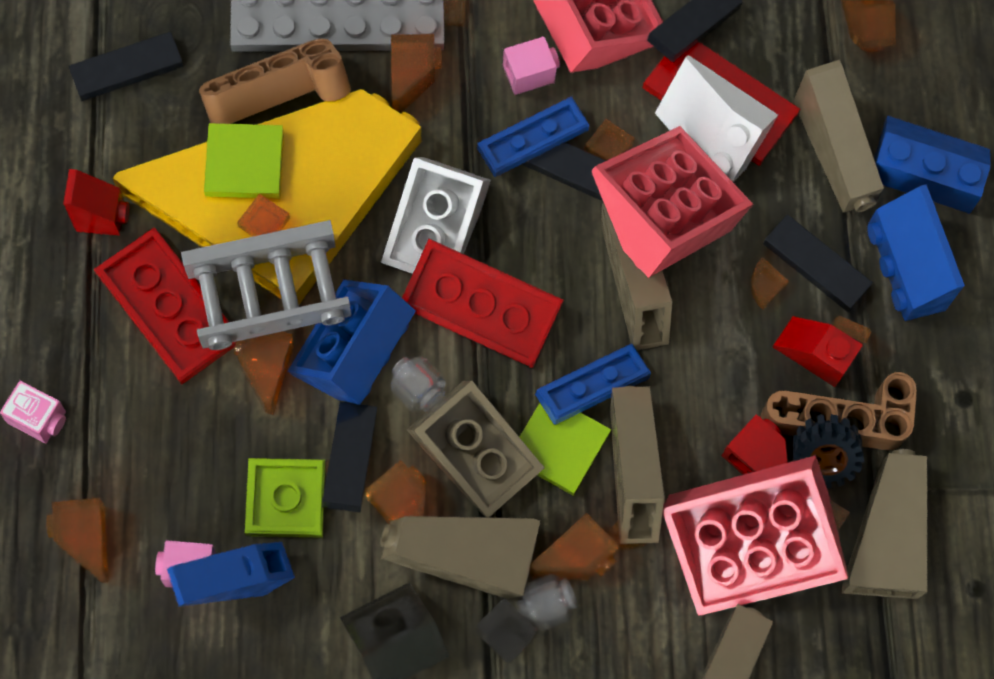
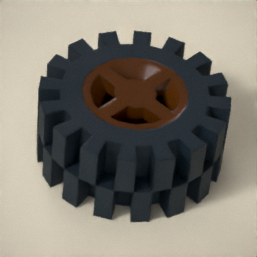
M824 414L817 415V423H814L811 418L806 420V428L800 425L797 429V435L793 437L794 461L816 455L827 488H832L831 482L837 481L838 487L845 485L844 477H847L850 481L856 478L855 471L860 473L862 462H864L861 434H858V428L855 425L850 427V421L846 418H843L839 423L838 416L833 414L830 416V421L824 420Z

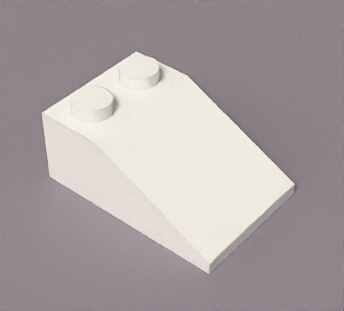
M689 55L685 57L655 112L669 130L681 126L732 182L746 170L778 117V114Z
M424 157L414 158L381 263L413 274L428 239H432L464 254L480 215L491 180Z

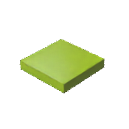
M209 123L204 183L205 196L280 199L283 125Z
M539 403L519 438L544 466V469L537 476L574 496L608 438L611 429L583 413H579L554 425Z
M249 458L245 535L323 537L324 508H322V500L325 489V460Z

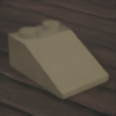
M472 380L462 381L407 429L432 461L486 518H489L544 469V466Z

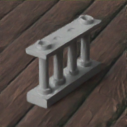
M331 220L181 252L183 266L188 279L195 278L200 281L209 327L197 329V335L202 348L209 347L211 350H221L230 347L232 342L318 323L335 325L344 321L345 317H350L351 309L348 297L336 299L326 252L330 248L336 247ZM307 254L312 258L321 303L299 307L289 260L293 256ZM270 262L275 267L284 311L261 315L252 268L256 264ZM233 270L237 272L247 319L224 323L214 277L219 272Z

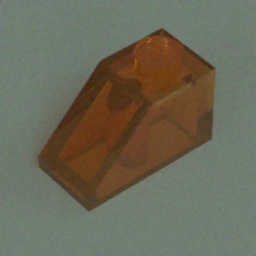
M841 0L850 39L860 49L867 52H877L883 50L884 46L896 45L895 3L892 0Z
M391 34L392 108L399 113L407 109L435 82V69H442L441 48H434V34Z
M282 331L236 341L234 355L238 356L239 365L265 412L274 415L294 349L292 334Z
M400 460L365 489L366 498L388 524L404 516L424 517L426 488L424 485L427 482L415 466L412 465L408 468Z
M92 498L52 502L53 514L47 515L46 518L48 537L53 538L62 551L100 583L109 582L106 507L101 499Z
M586 513L530 564L529 573L533 578L589 580L595 573L602 577L616 564L617 560L614 556L619 546Z

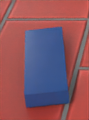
M571 96L477 143V149L493 176L497 177L588 131L590 125Z
M631 343L537 389L535 396L552 423L556 425L611 398L612 388L635 386L649 379L651 372Z

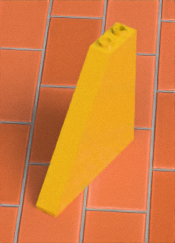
M360 89L349 93L339 100L325 101L257 124L283 125L280 199L205 196L207 142L117 172L113 177L115 186L121 189L124 197L201 247L331 220L336 247L330 248L326 252L329 265L421 143V126L412 115L406 112L399 113L391 108L389 103L380 95L375 93L370 95ZM307 254L293 256L289 260L298 305L317 281L312 258ZM270 262L256 264L252 268L254 282L281 299L274 264Z

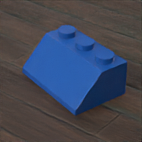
M890 116L886 117L874 155V161L884 186L908 193L919 186L927 184L933 202L969 214L982 197L991 166L990 149Z
M926 184L876 209L867 226L869 239L873 245H877L881 255L879 259L881 272L885 278L889 277L892 285L891 295L894 307L897 311H901L904 321L946 311L965 286Z
M343 279L335 295L336 299L348 297L351 316L345 317L344 321L335 325L316 324L287 372L337 400L360 405L363 399L370 393L372 384L382 367L389 361L391 352L400 337L407 331L409 322L416 310L388 285Z

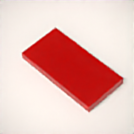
M700 42L674 62H671L664 56L644 81L642 87L662 101L685 57L689 55L778 114V117L751 160L758 166L762 164L801 110Z
M155 227L94 268L95 274L181 385L243 342L242 340L232 342L230 347L221 350H211L209 347L202 348L197 335V329L206 328L209 325L201 286L195 278L188 279L182 261ZM222 313L224 323H229Z
M428 239L402 296V299L416 310V315L531 368H534L564 302L563 299L432 239Z

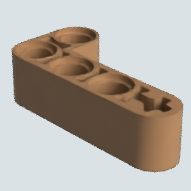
M315 39L212 79L200 87L199 93L210 123L231 124L314 90L324 101L339 100L350 93L351 86L342 57L331 41L328 39Z
M894 372L877 389L874 404L791 391H778L773 393L766 402L761 412V418H767L774 422L781 430V434L794 436L797 435V429L800 425L806 428L805 421L811 418L810 412L813 411L824 414L826 421H830L831 414L837 415L839 423L843 418L854 417L860 420L863 425V430H858V434H861L862 447L895 450L902 445L913 431L917 393L916 384L908 374ZM888 388L898 389L903 395V400L891 397ZM776 407L782 408V414L786 415L785 418L779 417V411L775 409ZM885 423L895 424L900 431V436L888 433Z

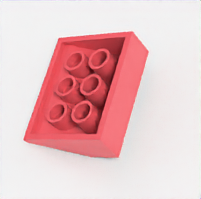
M533 0L571 73L598 69L654 47L647 41L648 35L663 23L651 0Z
M681 126L595 166L591 171L623 251L648 278L731 232L753 206V203Z
M816 455L670 494L664 503L663 515L698 616L736 607L737 604L753 603L848 579L828 490Z

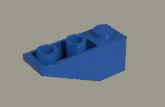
M283 542L254 544L167 568L179 607L265 596L295 578Z

